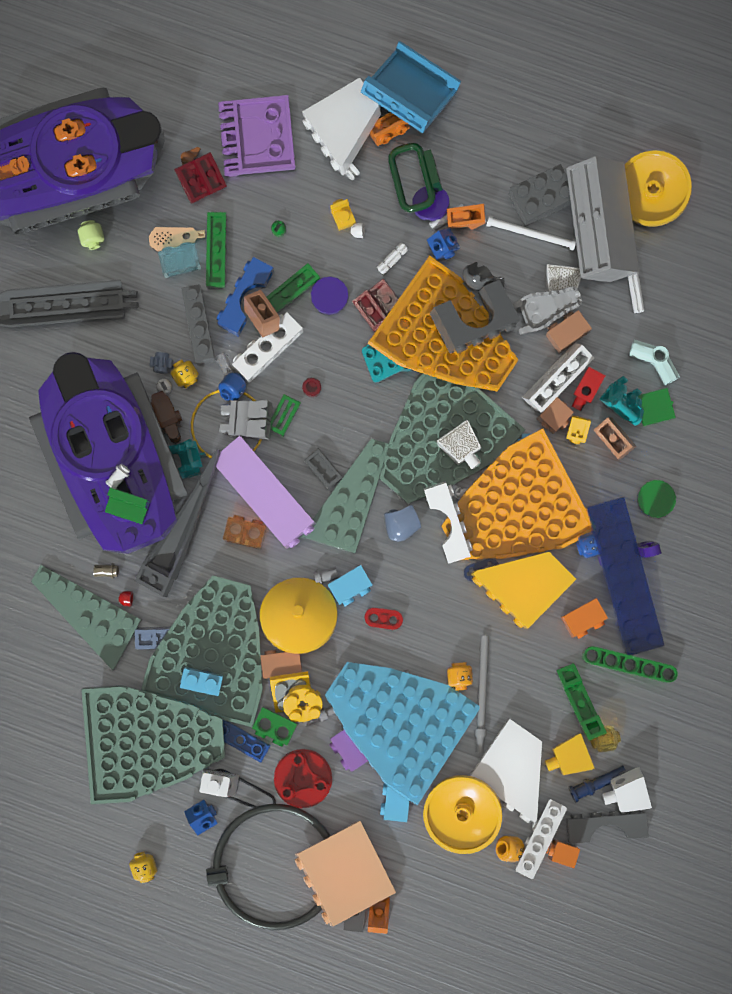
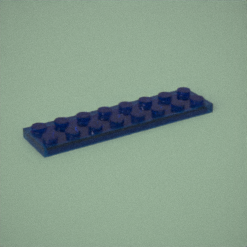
M619 497L586 507L625 653L627 655H634L665 646L625 498Z

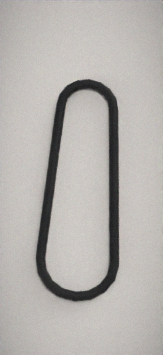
M215 769L216 771H222V772L230 773V772H228L227 770H224V769ZM239 777V781L272 798L273 804H276L273 795ZM232 796L226 797L252 808L257 807Z

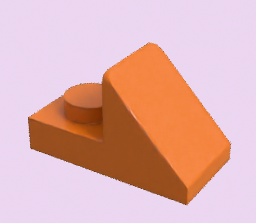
M478 204L448 208V228L469 227L473 230L485 224V205Z
M390 897L369 907L368 932L387 934Z

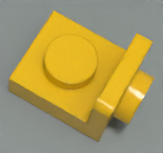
M338 199L332 203L333 205L330 206V210L339 231L356 224L348 199Z
M572 415L566 439L575 444L585 443L591 419Z

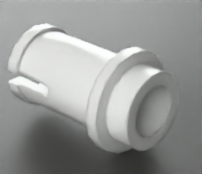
M123 464L116 466L115 472L106 481V484L113 489H117L123 479L129 476L130 470Z

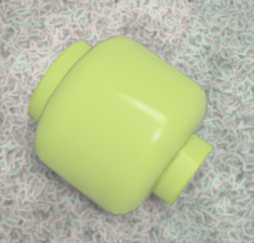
M94 220L81 223V227L78 229L81 245L89 247L90 250L98 249L105 240L101 225Z

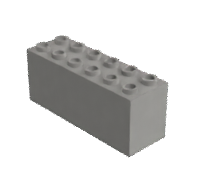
M595 156L567 167L581 278L612 282L640 273L624 162Z

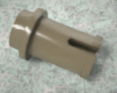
M114 563L111 565H94V577H111L114 579L119 575V566Z

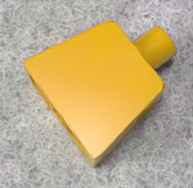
M577 733L553 747L552 751L555 757L545 760L548 771L559 768L562 775L595 769L581 733Z

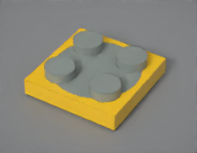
M308 671L270 677L275 713L285 712L283 698L292 687L297 685L311 686ZM300 701V704H299V705H300V706H305V705L308 704V703H305L304 701Z

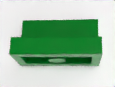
M109 488L107 494L109 500L105 512L143 524L150 502L146 499Z

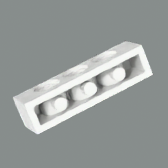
M287 312L284 315H279V330L286 332L283 337H276V332L263 338L261 336L257 341H251L246 347L247 350L243 354L239 353L233 359V368L248 383L252 382L303 333V328ZM264 343L272 345L268 351L262 350L261 347ZM250 356H256L258 357V361L254 364H250L248 362V358Z
M574 343L522 398L533 410L542 413L584 370L594 357L582 344Z

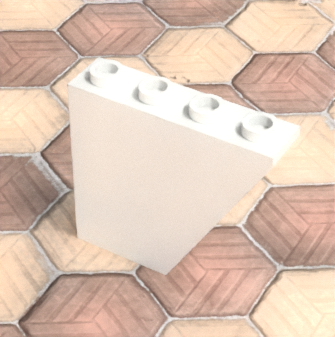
M361 78L302 111L304 126L307 130L311 129L314 141L316 143L320 142L325 157H330L333 169L335 171L339 170L342 176L346 174L381 115L379 104L361 93L364 84Z
M508 719L469 776L487 783L497 796L504 801L503 806L512 812L516 809L521 813L519 817L527 823L530 820L534 823L537 821L542 741L511 719Z

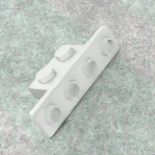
M551 799L548 801L540 820L537 819L532 827L534 832L531 838L528 837L525 841L524 846L526 849L516 867L517 872L530 879H534L567 811V807Z

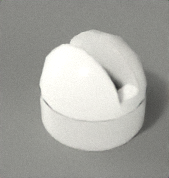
M364 223L352 225V236L364 238Z
M161 379L157 383L158 392L163 391L167 395L172 391V384L167 379ZM162 382H164L167 387V390L165 391L161 385Z

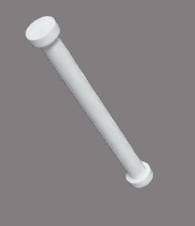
M491 215L487 222L488 227L495 226L566 246L570 250L575 248L576 239L569 240L495 219Z

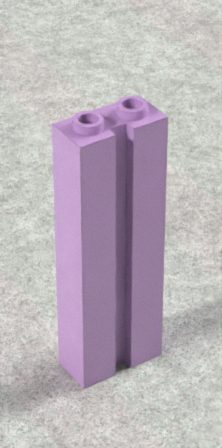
M241 436L237 437L220 452L216 464L217 469L286 549L295 547L300 542L298 539L303 534L307 536L315 529L313 526L316 523Z

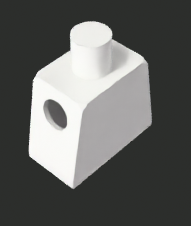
M640 767L611 779L613 791L602 793L605 805L616 802L620 812L652 808Z

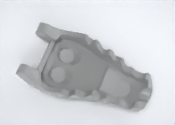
M571 286L562 290L535 292L512 303L515 309L520 307L526 323V327L518 329L519 334L542 330L567 312L579 307L582 299L578 289Z

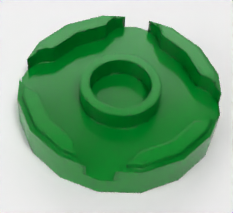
M653 480L641 487L637 495V503L639 509L647 516L661 518L667 516L673 510L676 504V495L674 489L668 483L662 480Z

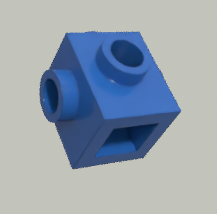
M450 228L439 230L427 239L436 259L445 258V260H448L455 256L454 252L460 249L457 238Z
M205 800L184 811L189 825L197 836L218 824L215 818L217 812L212 804L208 805Z

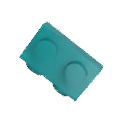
M370 345L362 348V354L371 378L375 383L396 373L411 371V369L399 366Z

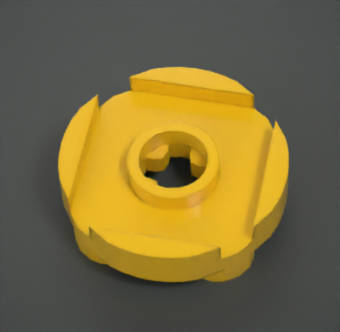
M297 685L292 687L289 693L284 696L283 708L292 722L310 721L320 716L322 697L318 690L311 689L309 685ZM300 701H304L305 703H308V704H306L305 706H300V705H299V704H300Z

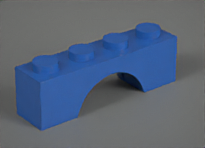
M255 257L252 258L251 262L247 261L243 270L245 271L242 278L239 277L237 279L234 293L229 294L226 299L227 306L224 311L221 310L216 319L220 328L238 337L248 321L241 310L243 297L252 289L266 288L274 273L272 266Z

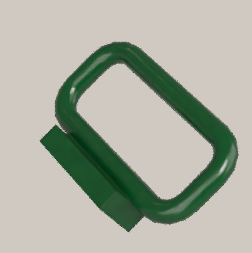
M407 143L394 148L389 153L388 163L401 209L405 212L413 213L429 208L435 201V192L443 190L431 149L424 151L422 146L417 143ZM410 150L417 152L428 193L426 201L414 205H408L406 202L395 160L398 154Z

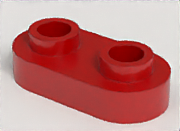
M370 608L364 616L366 624L374 628L396 630L403 623L401 613L396 610ZM372 614H376L378 616L377 621H372L370 619ZM391 617H396L397 622L395 624L390 623L389 619Z

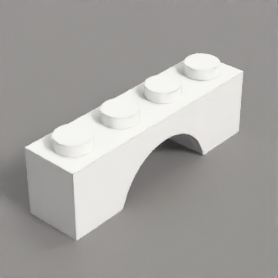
M446 481L423 488L430 509L444 512L451 521L450 534L442 542L448 564L471 557L469 551H472V546L469 540L465 541L463 533H466V528L463 521L459 522L457 515L461 513L458 504H453L451 496H454L451 484L447 485Z

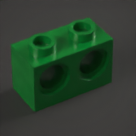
M262 707L252 729L256 730L254 734L264 739L266 736L273 738L272 743L283 747L284 744H289L298 724ZM263 718H268L271 721L269 729L261 727L260 722ZM282 726L286 727L289 731L286 738H281L278 735V729Z

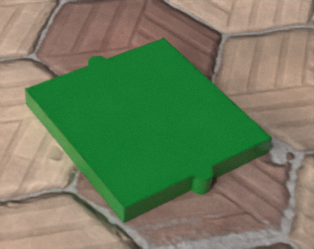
M668 388L638 396L642 400V409L644 410L643 426L676 418L672 406L674 402L671 401Z

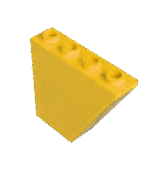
M550 552L475 570L471 573L473 576L472 581L478 587L483 586L487 590L486 595L493 601L496 599L501 604L499 608L507 615L510 613L514 617L513 622L519 628L524 627L526 629L576 580Z

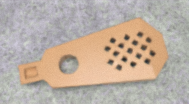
M155 227L149 235V243L158 252L195 243L197 238H206L205 230L196 231L194 228ZM184 234H189L190 238L184 239L183 236Z

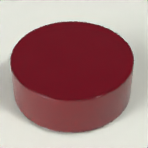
M313 377L307 378L302 385L304 394L308 397L318 396L321 392L320 381Z

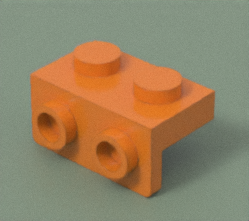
M390 112L377 120L370 132V136L378 147L381 144L388 143L392 138L404 134L410 127L408 123Z

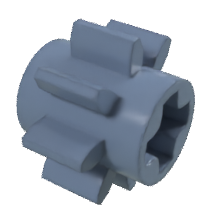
M156 352L155 357H150L149 366L154 368L153 372L167 374L168 369H173V360L169 358L170 354Z

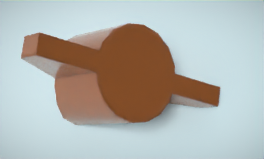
M196 147L181 154L182 165L196 159L201 148Z

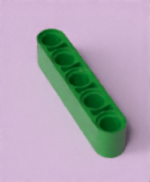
M593 646L585 648L582 652L584 662L590 665L664 683H671L678 676L677 669L672 665ZM589 650L596 652V659L594 661L587 658ZM609 654L615 657V663L612 666L606 662V657ZM628 659L634 662L632 670H628L625 667V662ZM646 664H650L653 667V672L650 675L644 671ZM666 668L672 672V676L668 680L663 676V671Z

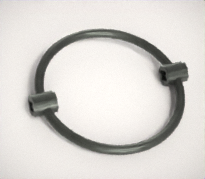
M266 804L242 813L228 825L217 843L213 858V868L206 869L208 886L216 885L217 891L226 907L239 919L261 929L285 930L309 921L322 910L321 906L315 905L304 915L285 922L262 921L244 913L233 903L224 887V884L229 882L226 866H221V858L227 840L234 830L247 819L266 812H286L301 817L320 833L323 840L330 837V834L320 821L300 808L286 804Z

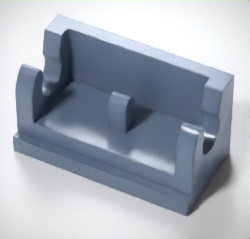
M171 626L136 628L135 649H157Z

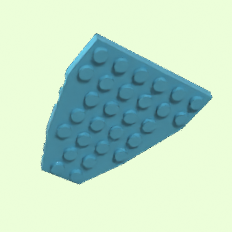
M351 662L345 664L325 694L328 702L333 707V711L341 721L346 734L367 758L369 764L380 775L382 781L416 805L419 804L480 709L479 705L447 684L392 668Z

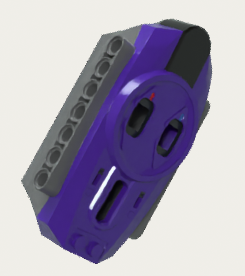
M76 352L65 353L57 359L52 373L38 390L41 412L30 416L29 420L77 538L80 540L93 534L103 550L126 554L165 539L178 521L174 500L186 496L188 493L138 372L123 378L111 360L87 358L81 353ZM120 464L125 465L130 472L128 473L129 476L123 479L116 490L150 502L143 524L105 512L109 500L107 494L109 488H111L106 484V481L115 472L116 466Z

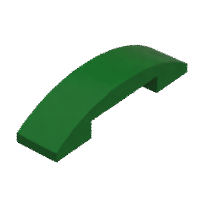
M572 663L556 670L570 705L588 741L606 734V729L596 713L575 664Z

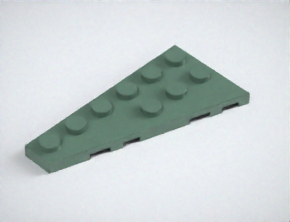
M374 439L368 442L312 519L316 523L313 526L315 529L309 535L303 534L301 537L356 554L389 444Z
M40 565L31 582L111 670L114 671L135 634V629L138 628L142 620Z

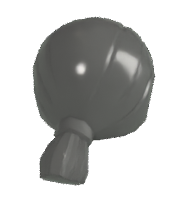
M478 262L467 265L463 269V280L473 290H481L483 286L500 280L504 287V277L493 276L486 266L478 267Z

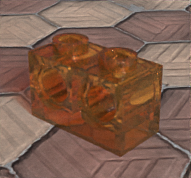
M234 515L233 518L228 517L223 536L224 541L262 550L267 529L262 521L252 519V522L244 521L245 517ZM236 524L240 525V533L232 534V526ZM252 529L260 531L258 538L252 539L250 537Z

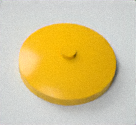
M653 150L640 153L625 163L633 222L643 226H661L672 222L683 213L691 198L692 183L690 174L680 159L670 153Z
M291 578L278 583L266 594L260 608V622L265 636L275 647L288 653L302 654L320 648L330 639L337 624V607L333 596L322 584L308 578Z
M467 775L452 776L439 782L430 791L424 805V823L431 838L442 848L458 854L475 853L490 845L498 835L502 823V806L495 791L484 781Z

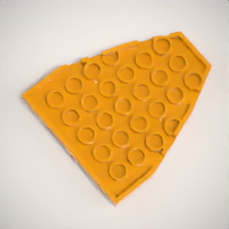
M429 255L368 344L399 366L454 384L498 391L518 362V358L511 351L508 341H504L501 334L493 339L489 337L483 339L484 342L477 346L469 345L461 353H457V351L449 353L430 316V312L434 307L451 300L460 319L466 325L473 328L487 326L489 315L483 305L480 306L474 299L475 295L472 291L469 292L463 285L464 281L462 278Z
M543 428L509 445L474 481L457 502L461 513L457 515L459 522L463 521L466 528V533H463L465 541L469 540L472 546V551H469L471 557L462 560L504 559L529 553L563 549L578 541L579 536L591 531H597ZM448 516L441 525L447 537L451 531V521Z

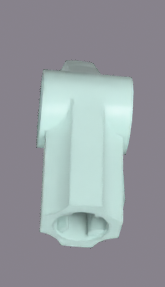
M634 339L629 356L654 365L664 385L680 378L665 347L654 346ZM660 352L663 355V360L656 359L655 353Z

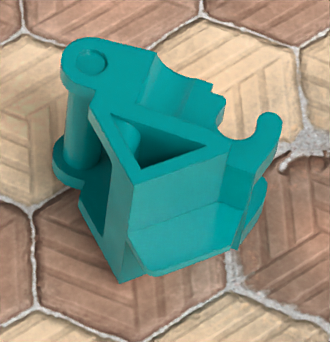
M622 376L609 385L599 400L621 419L636 426L642 421L644 413L642 400L638 397L642 392L637 388L627 393V386L624 384L628 382V379Z
M188 439L177 445L169 446L172 455L178 454L182 466L178 470L182 480L201 475L200 468L203 467L201 458L206 457L205 452L199 453L196 441Z

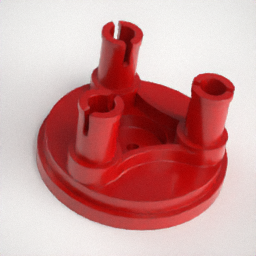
M297 749L291 751L276 766L274 772L275 789L280 798L291 806L297 808L313 807L323 801L330 791L332 785L331 768L326 759L313 750Z

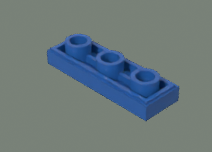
M223 720L224 742L261 763L271 745L229 721ZM239 736H242L244 738V742L242 744L237 742V738Z

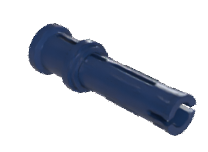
M622 765L592 780L584 779L583 783L574 787L569 786L568 789L574 802H579V799L587 795L593 796L596 790L611 784V779L625 771L624 766Z

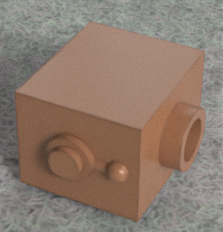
M557 397L536 419L542 424L543 428H547L554 434L559 428L563 430L570 423L568 418L574 412L564 401L562 402Z

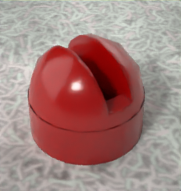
M123 591L120 593L118 598L123 606H132L133 591Z

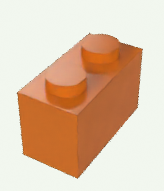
M595 598L562 616L561 619L571 637L577 636L580 639L589 634L587 632L588 629L594 627L596 630L605 625L604 620L608 619L598 599Z
M553 838L546 853L551 861L575 868L580 849L575 845Z

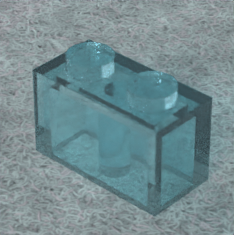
M186 242L182 243L180 247H166L158 252L165 278L202 269L195 243Z

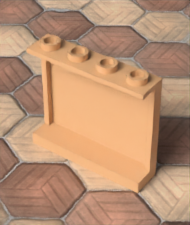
M357 821L351 824V826L295 854L297 857L294 859L299 870L303 869L306 875L303 879L308 888L312 887L315 893L312 895L314 902L317 906H321L323 913H321L322 918L330 926H335L396 893L361 821Z

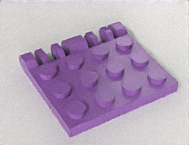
M288 95L222 101L218 103L219 118H234V122L220 125V129L224 130L221 132L222 146L229 147L222 150L223 154L238 155V158L223 161L224 165L227 166L224 168L226 177L295 170Z

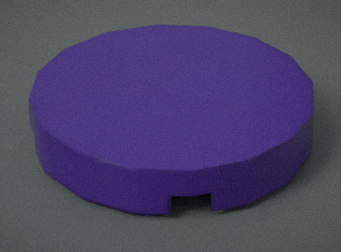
M426 186L420 188L415 193L412 205L427 200ZM444 189L435 192V201L429 208L415 212L420 219L436 221L447 214L450 200Z
M323 277L314 284L311 291L313 305L319 312L327 315L340 312L347 305L349 298L348 289L344 282L335 277Z

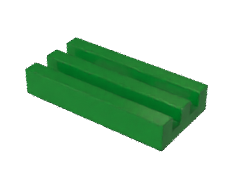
M283 394L271 417V421H269L271 423L270 430L284 437L301 402ZM286 400H288L289 402L284 412L282 413L276 427L272 426L283 404ZM294 403L295 406L281 431L279 428L282 425L291 405Z

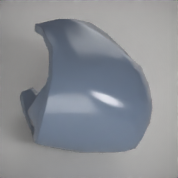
M413 505L399 511L391 509L389 512L384 513L386 530L390 540L397 542L405 541L421 528V523Z

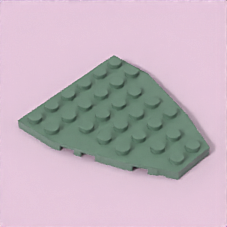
M423 373L414 383L392 433L380 480L407 504L413 503L426 497L423 488L446 481L447 485L451 484L453 486L489 466L509 445L515 443L526 429L479 388L454 384ZM466 420L470 423L481 446L480 451L475 453L481 463L473 469L470 468L466 461L457 465L437 445V440Z
M213 575L183 608L149 659L141 690L182 700L221 716L223 720L253 727L263 688L259 625L251 586ZM184 667L223 675L219 696L180 688Z
M123 685L85 687L81 689L91 804L131 802L145 794L148 795L163 787L166 788L184 781L198 771L206 769L212 763L225 758L223 717L182 700Z

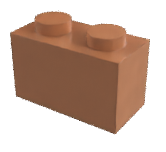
M260 289L244 296V311L262 338L279 331L280 317Z
M579 310L575 313L573 311L569 312L563 317L564 321L559 324L555 322L548 327L549 331L546 337L559 354L590 333L592 329Z
M612 417L606 418L594 429L617 459L624 458L636 447Z
M276 650L264 651L265 655H260L263 679H268L271 676L302 672L300 654L285 651L284 653H276Z

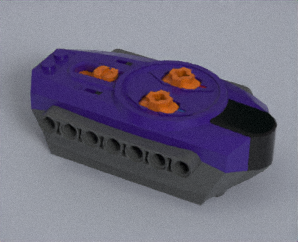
M103 87L0 118V225L11 227L13 234L18 235L138 198L140 196L139 190L143 188L146 181L154 173L158 153L162 150L165 142L164 132L157 117L151 112L143 111L130 97H110L107 88Z

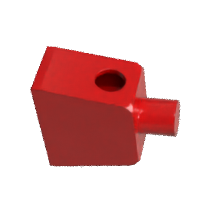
M588 367L573 394L576 398L571 407L582 411L586 402L590 404L606 375ZM584 387L589 388L588 395L582 393Z

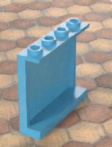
M399 41L396 50L372 77L368 76L365 79L361 93L424 133L455 96L461 81Z

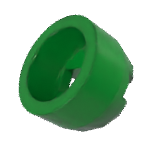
M279 220L273 222L271 225L273 235L280 237L286 233L284 222ZM278 224H281L278 231L276 232L275 229L277 228Z

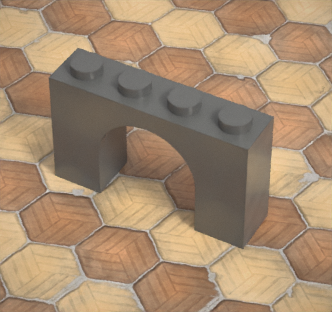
M500 280L483 286L478 293L489 315V322L485 327L473 328L466 325L460 319L451 300L432 309L430 316L450 354L456 351L461 353L469 345L477 346L484 342L483 339L488 337L493 339L504 330L509 332L516 328L520 318Z

